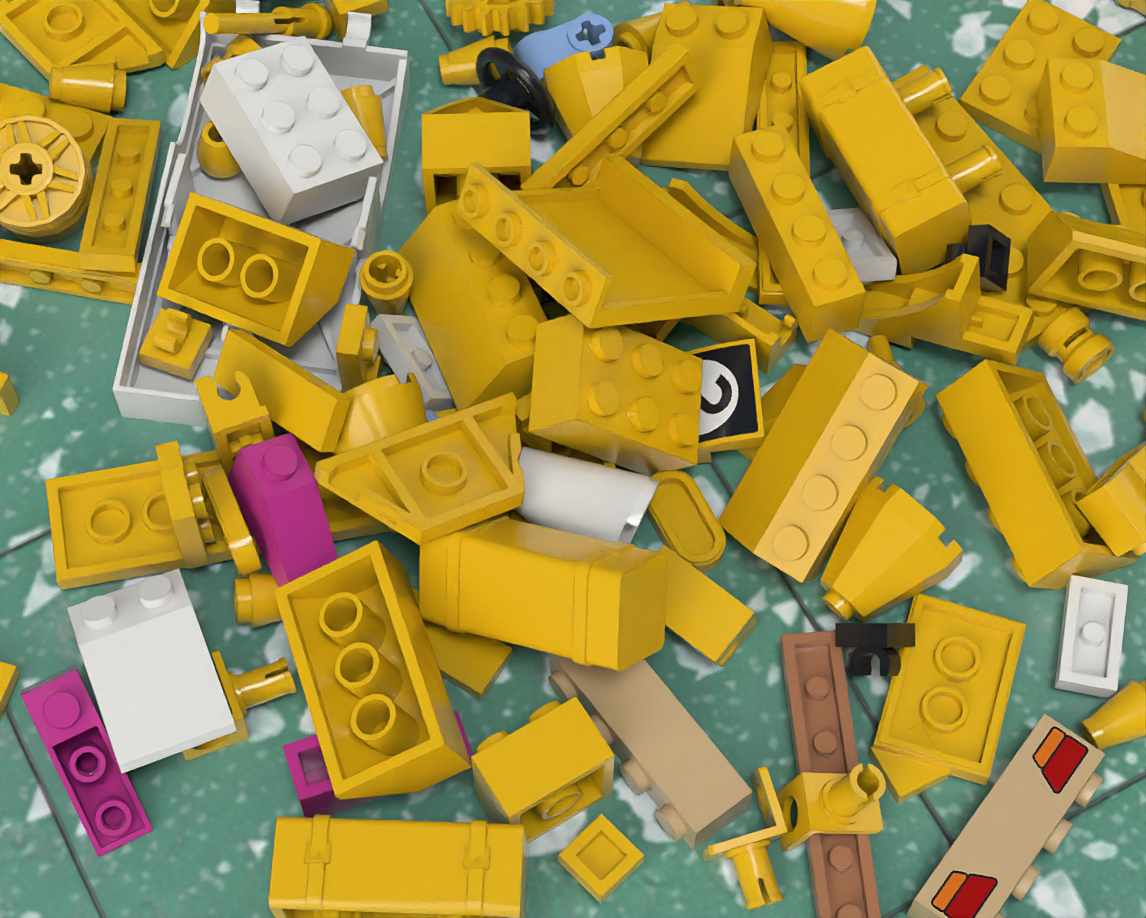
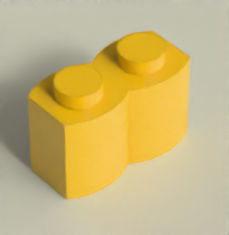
M1146 441L1118 458L1075 502L1117 558L1130 550L1136 556L1146 552Z

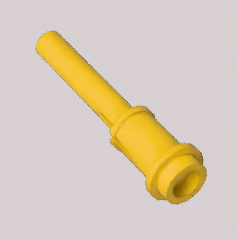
M307 3L301 8L277 7L271 13H208L203 21L204 29L208 34H277L293 37L305 36L306 38L324 40L330 34L333 25L330 13L318 3Z

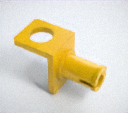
M219 650L211 653L237 731L182 751L186 761L249 739L244 716L248 715V708L290 693H297L290 670L288 671L285 657L235 676L233 671L227 672Z
M861 763L852 768L849 774L800 773L776 793L788 830L780 838L782 850L792 851L814 833L875 835L882 831L883 822L879 798L883 796L886 790V781L882 772L872 764H866L865 768H863ZM794 799L798 811L795 828L792 826L790 815Z
M767 766L757 768L751 775L753 788L767 829L708 846L702 852L704 862L725 856L726 860H733L746 901L747 911L784 900L766 848L771 846L770 842L783 837L788 830Z

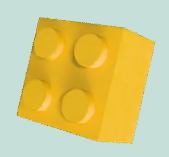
M576 696L563 704H560L559 701H552L543 705L529 717L528 724L511 734H508L507 731H500L491 735L477 747V753L471 756L475 796L490 821L498 824H525L528 844L612 795L615 755Z

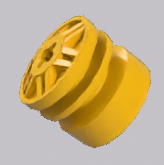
M28 114L4 119L0 122V226L24 241L45 244L66 239L85 224L96 177L94 167L70 132L53 120ZM30 165H36L42 174L34 175L31 184L26 185L20 178V175L29 174Z

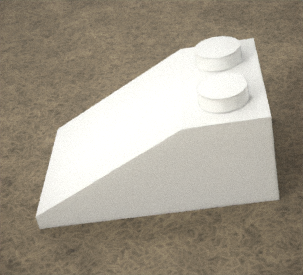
M179 568L158 576L149 577L144 581L102 596L93 597L88 601L67 608L78 647L121 773L237 731Z

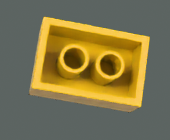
M572 313L539 323L536 327L528 432L647 476H652L660 471H673L695 466L698 461L703 359L623 325L588 328Z

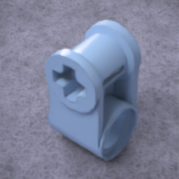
M581 15L567 23L545 31L534 32L524 37L515 47L514 55L521 59L543 83L544 69L574 53L590 51L592 60H596L598 55H600V59L605 58L604 48L610 47L613 43L614 32L612 24L601 15ZM584 29H587L588 40H584Z

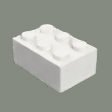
M305 36L213 64L199 101L272 220L288 225L364 198L369 176L377 177L384 162Z

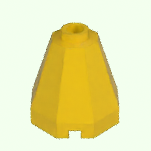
M622 46L604 48L605 58L592 60L590 51L578 52L544 69L543 85L553 102L555 120L568 141L649 66L646 52ZM643 142L625 158L634 167L640 165Z
M875 476L858 497L820 579L821 586L827 591L822 600L844 621H848L853 616L864 623L946 579L962 562L963 549L955 539L946 547L938 538L946 530L940 521L902 488L891 484L885 490L884 479Z

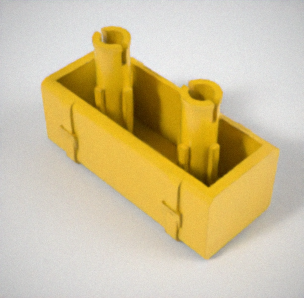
M863 46L800 79L799 86L809 124L819 139L821 149L826 157L832 160L859 207L876 229L877 234L898 260L896 268L901 275L925 272L945 262L947 245L968 243L969 225H972L969 203L962 193L995 176L1002 175L1003 172L1001 171L1002 166L996 153L988 143L983 145L982 148L944 166L916 122L913 115L953 97L949 82L939 67L895 89L869 46Z
M499 514L420 545L419 611L423 621L445 626L449 631L461 634L469 632L562 656L584 666L596 665L616 671H623L658 652L664 645L668 557L665 553L638 548L634 544L611 542L518 521Z
M315 814L314 817L278 816L269 889V908L275 918H526L529 849L525 824L488 823V820H472L471 823L345 819Z

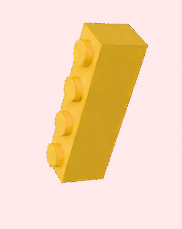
M780 123L733 136L728 176L794 316L798 320L807 343L823 339L829 328L840 334L858 329L866 291L784 124Z

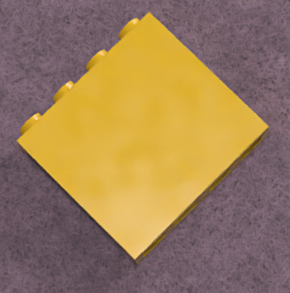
M604 156L595 186L514 191L509 190L479 163L472 162L470 163L456 208V213L588 328L739 312L757 263L621 156Z

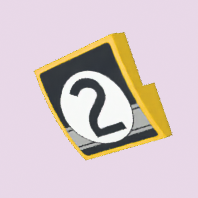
M755 338L715 344L687 351V353L703 359L697 463L712 462L711 452L761 447L765 440Z

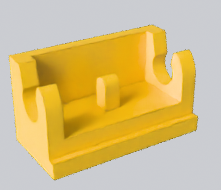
M746 297L743 299L739 312L682 318L719 344L755 338L758 370L766 375L797 340L799 332H797L798 320L786 314L782 322Z
M240 371L235 372V382L240 389V393L232 400H224L219 397L218 387L209 375L194 380L207 427L226 477L241 448L275 438L266 405H259L250 379Z
M663 544L658 552L665 553L668 557L665 626L706 656L713 664H719L722 667L748 635L758 626L755 612Z

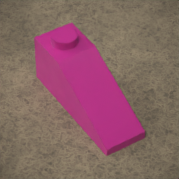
M288 433L241 448L227 479L277 586L281 587L338 559L317 482L294 435Z

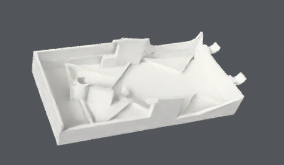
M236 0V13H260V2L255 0ZM349 11L347 32L343 42L306 39L339 91L359 85H371L375 95L381 96L387 144L386 150L389 158L384 161L377 177L369 176L364 198L288 224L294 228L356 250L338 303L292 347L284 346L244 330L342 393L343 389L339 375L336 348L346 303L366 306L367 296L359 282V271L367 258L377 252L411 87L408 51L368 46L372 24L371 14ZM200 12V45L181 131L177 142H170L112 391L122 417L208 428L194 380L208 375L213 380L227 330L243 329L159 297L156 293L190 192L229 203L270 219L271 217L243 171L229 178H217L208 175L199 165L196 152L197 142L204 126L211 121L199 101L205 87L201 77V69L213 58H222L225 55V47L238 35L249 37L261 48L298 37L277 34H208L203 26L204 17L207 13ZM222 138V139H218V140H215V141H216V142H221V141H224V140H223V138ZM169 307L190 314L193 319L211 324L214 336L192 380L142 364L138 352L161 308L167 310ZM216 384L220 398L224 400L236 398V396ZM271 420L275 436L278 437L290 433Z

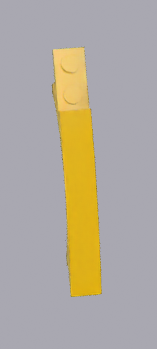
M672 178L668 186L669 189L661 188L757 263L747 292L758 295L757 237L717 211L687 181ZM963 253L950 263L922 273L895 275V279L874 281L869 285H863L866 295L859 327L854 331L870 336L884 335L888 338L889 342L911 349L917 338L1016 365L1034 322V309L982 296L979 257Z

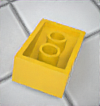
M664 3L653 41L651 62L676 41L690 52L705 84L643 141L641 165L729 171L733 136L751 132L753 129L774 49L764 8Z
M1048 58L1036 94L1044 182L1146 184V75L1102 59Z

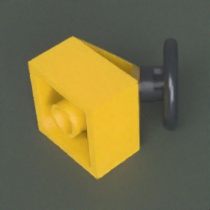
M498 47L483 49L476 59V72L484 91L477 97L450 102L422 114V174L426 217L435 206L460 198V193L463 189L470 163L472 162L479 163L511 191L522 190L520 185L531 176L530 133L540 135L549 132L555 123V109L551 97L541 80L514 54ZM491 63H494L500 75L497 80H495L492 73ZM529 111L539 119L530 117Z

